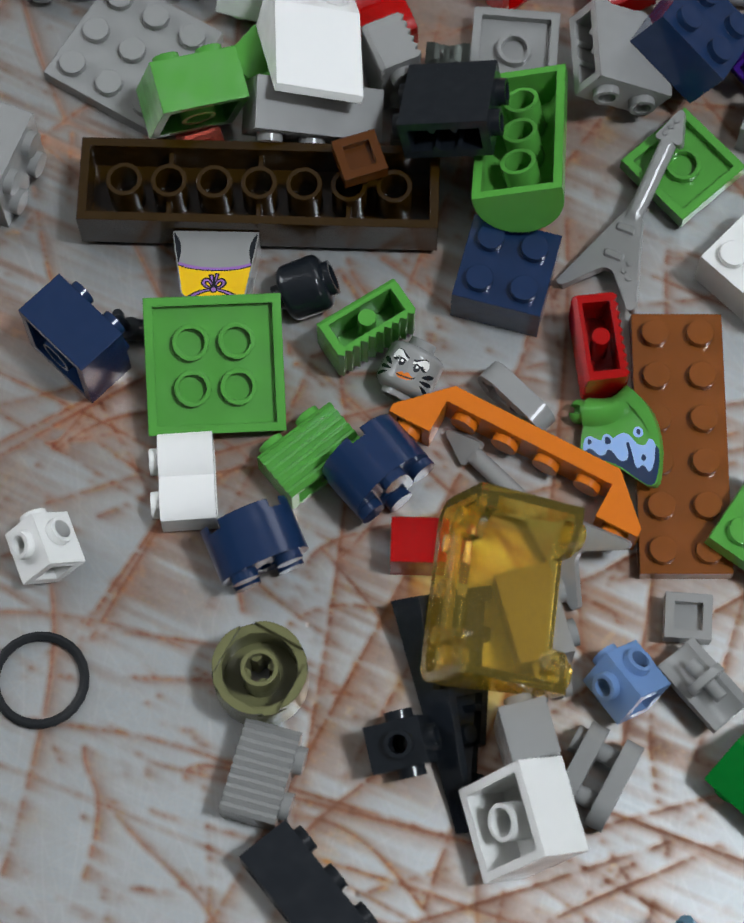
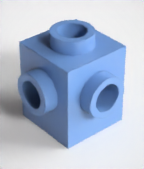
M637 640L620 647L610 644L602 649L592 660L595 664L594 668L583 679V682L617 725L647 712L671 685L669 680L653 662L651 656L641 647Z

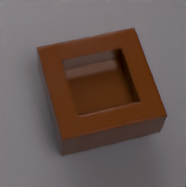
M374 129L331 141V150L345 188L388 176V166Z

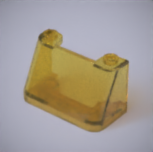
M481 482L451 497L445 503L438 522L421 659V674L425 682L443 686L513 694L530 693L532 696L545 695L547 698L566 695V689L572 677V667L568 663L567 656L563 651L553 649L561 564L562 561L573 556L575 552L580 551L585 543L586 527L583 525L585 508L486 482Z

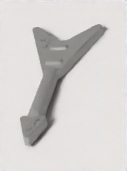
M679 110L656 133L659 144L627 211L620 214L557 278V283L561 288L569 287L600 272L608 271L614 274L627 311L630 314L637 312L644 230L642 219L675 149H683L686 115L683 110Z
M447 430L446 436L460 464H471L527 518L528 526L546 562H549L553 576L560 574L562 577L568 606L572 610L580 609L582 607L579 558L581 554L586 551L628 550L632 547V542L561 511L540 505L482 450L484 448L482 441L456 430Z

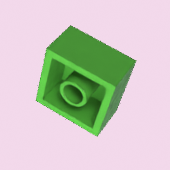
M219 43L201 46L193 54L179 56L178 52L172 51L152 58V62H149L136 89L149 139L233 123L250 97L236 45L222 48Z

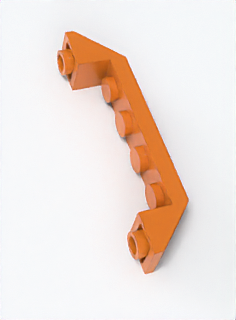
M457 386L392 404L389 414L416 443L420 442L429 447L442 422L447 417L451 419V424L460 431L467 434L477 432L491 439L492 445L498 450L509 455L518 453L532 460L533 466L539 471L551 476H555L558 473L573 481L574 487L582 493L596 497L598 494L605 497L595 516L593 525L632 542L630 550L633 551L642 529L620 468Z

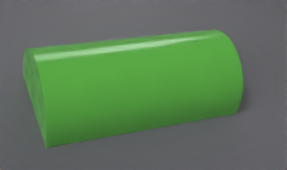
M566 64L500 73L501 78L508 79L510 89L509 104L502 106L504 134L503 136H497L494 155L474 156L471 197L474 209L480 218L497 229L520 233L539 230L555 221L563 210L565 201L568 71Z

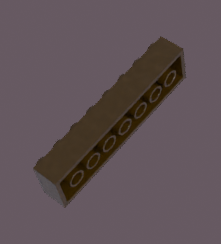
M82 137L76 221L82 241L174 244L173 231L259 232L260 246L437 251L440 157L405 159L401 145H380L388 166V176L345 188L331 150V144Z

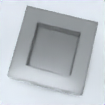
M666 591L663 604L662 641L686 643L691 637H694L699 644L709 645L712 640L713 595Z

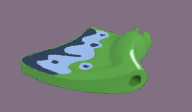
M627 384L610 398H587L585 401L577 399L570 405L574 407V413L569 412L571 421L574 424H583L580 449L620 468L647 487L654 489L661 484L664 451L658 421L650 406Z

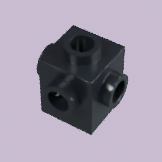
M412 707L384 713L385 723L362 728L373 776L397 771L398 779L403 780L427 774L425 765L438 762L436 751L442 749L439 729L435 722H429L428 715H413ZM405 738H406V740H407V748H406V749L404 748V745H403V741H404Z

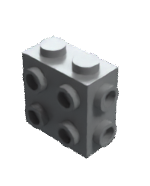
M592 0L569 18L575 96L592 100L599 105H610L627 110L634 115L644 116L653 112L655 108L672 97V85L630 42L649 15L642 11L631 10L612 4L608 0Z

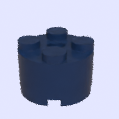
M390 414L377 416L362 425L360 429L365 435L354 443L347 437L329 456L322 469L328 484L364 524L372 521L386 507L391 512L401 508L412 496L408 489L414 482H418L428 475L435 465L423 449Z
M285 495L277 496L279 505L270 507L266 498L217 519L220 529L210 534L207 526L201 530V537L223 586L233 585L235 592L240 593L261 583L259 576L276 568L278 574L282 575L304 565L303 554L309 547Z

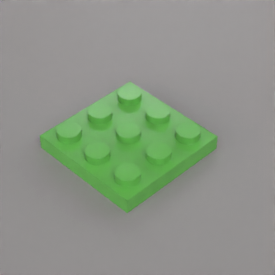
M281 293L142 298L148 436L212 431L213 434L287 430Z

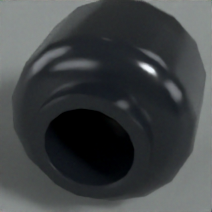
M307 255L280 266L276 272V285L271 286L270 291L271 293H281V311L287 310L292 318L300 321L330 310L334 306L335 296L340 294V287L336 274L328 260L322 262L314 255Z

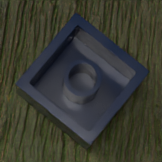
M660 0L630 42L691 104L722 82L743 53L744 14L739 12L729 0Z
M474 214L451 296L450 316L537 337L558 261L562 236L540 230L522 233L508 232L489 225L479 215Z
M58 274L18 311L31 345L93 403L132 368L127 352L130 347L123 337L125 328L109 311L101 314L92 305L94 302L92 296L79 282L74 281L70 284Z

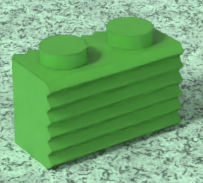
M391 279L317 323V342L337 373L345 376L346 370L353 371L354 366L360 367L361 362H368L369 357L376 358L377 352H384V347L389 348L393 342L399 341L400 338L406 340L407 334L413 335L415 330V307L397 281Z
M330 402L320 409L316 406L308 408L295 421L297 427L284 437L280 433L271 436L259 449L261 454L257 457L258 469L280 495L287 497L292 509H296L307 498L318 492L321 487L326 486L328 482L324 478L325 475L322 473V469L333 451L347 437L352 443L360 438Z

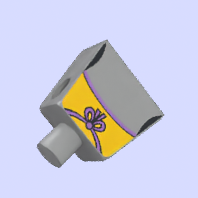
M173 231L181 297L253 293L261 258L259 232Z

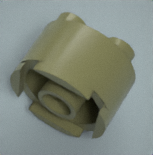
M259 621L255 622V624L239 626L230 630L218 643L211 662L212 679L221 706L233 719L242 724L248 718L279 726L300 709L306 699L309 688L308 663L298 638L291 631L273 622ZM264 668L269 670L270 677L268 679L261 678L258 682L253 681L252 671L261 673Z

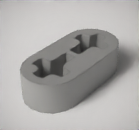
M493 362L479 375L478 382L482 389L503 410L544 431L555 422V417L549 407L502 363Z

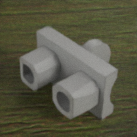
M691 637L675 653L657 666L669 680L673 690L713 734L744 709V693L724 672L725 669L713 660L694 637Z

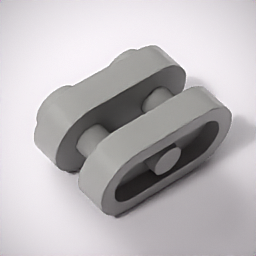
M593 721L589 729L580 725L567 749V751L575 755L566 772L575 803L590 810L584 824L601 833L645 748L627 739L621 752L605 744L610 730ZM595 760L611 768L599 793L583 785Z

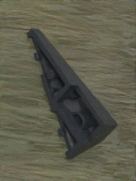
M492 586L421 595L391 601L422 714L428 715L429 722H435L439 729L442 749L436 751L438 756L436 764L456 834L470 833L458 790L484 777V775L477 773L478 748L486 745L489 673L483 672L482 666L484 644L491 642V628L485 627L486 603L493 600Z

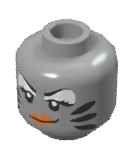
M412 336L409 343L405 341L393 342L376 373L377 380L383 385L380 392L397 402L432 393L443 372L442 362L434 356L437 348L415 336Z

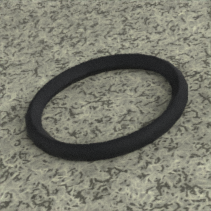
M32 632L12 640L1 650L0 674L4 663L16 649L36 641L52 642L65 648L74 657L78 665L80 682L77 694L71 704L61 713L45 719H30L14 712L6 704L0 689V712L8 720L19 726L29 729H45L59 725L78 711L89 689L90 673L82 651L72 641L52 632Z

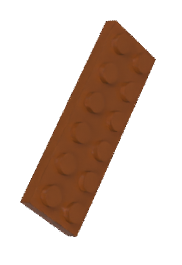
M631 314L629 325L632 390L650 406L655 414L662 435L664 451L662 480L657 488L647 487L635 479L636 515L642 529L637 541L638 579H731L734 574L733 563L704 543L730 504L721 314Z

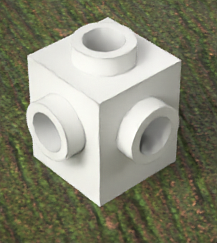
M44 508L28 511L20 517V523L5 534L23 585L59 582L86 561L67 511L47 512Z

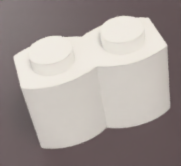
M212 431L157 434V448L149 449L150 476L159 477V491L150 492L152 520L160 519L163 532L202 530L206 526L208 529H218L216 461Z

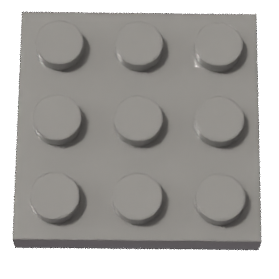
M95 0L43 73L45 80L149 137L136 92L149 62H152V58L166 52L175 51L178 52L179 56L193 54L197 48L207 44H222L224 41L223 32L163 0Z

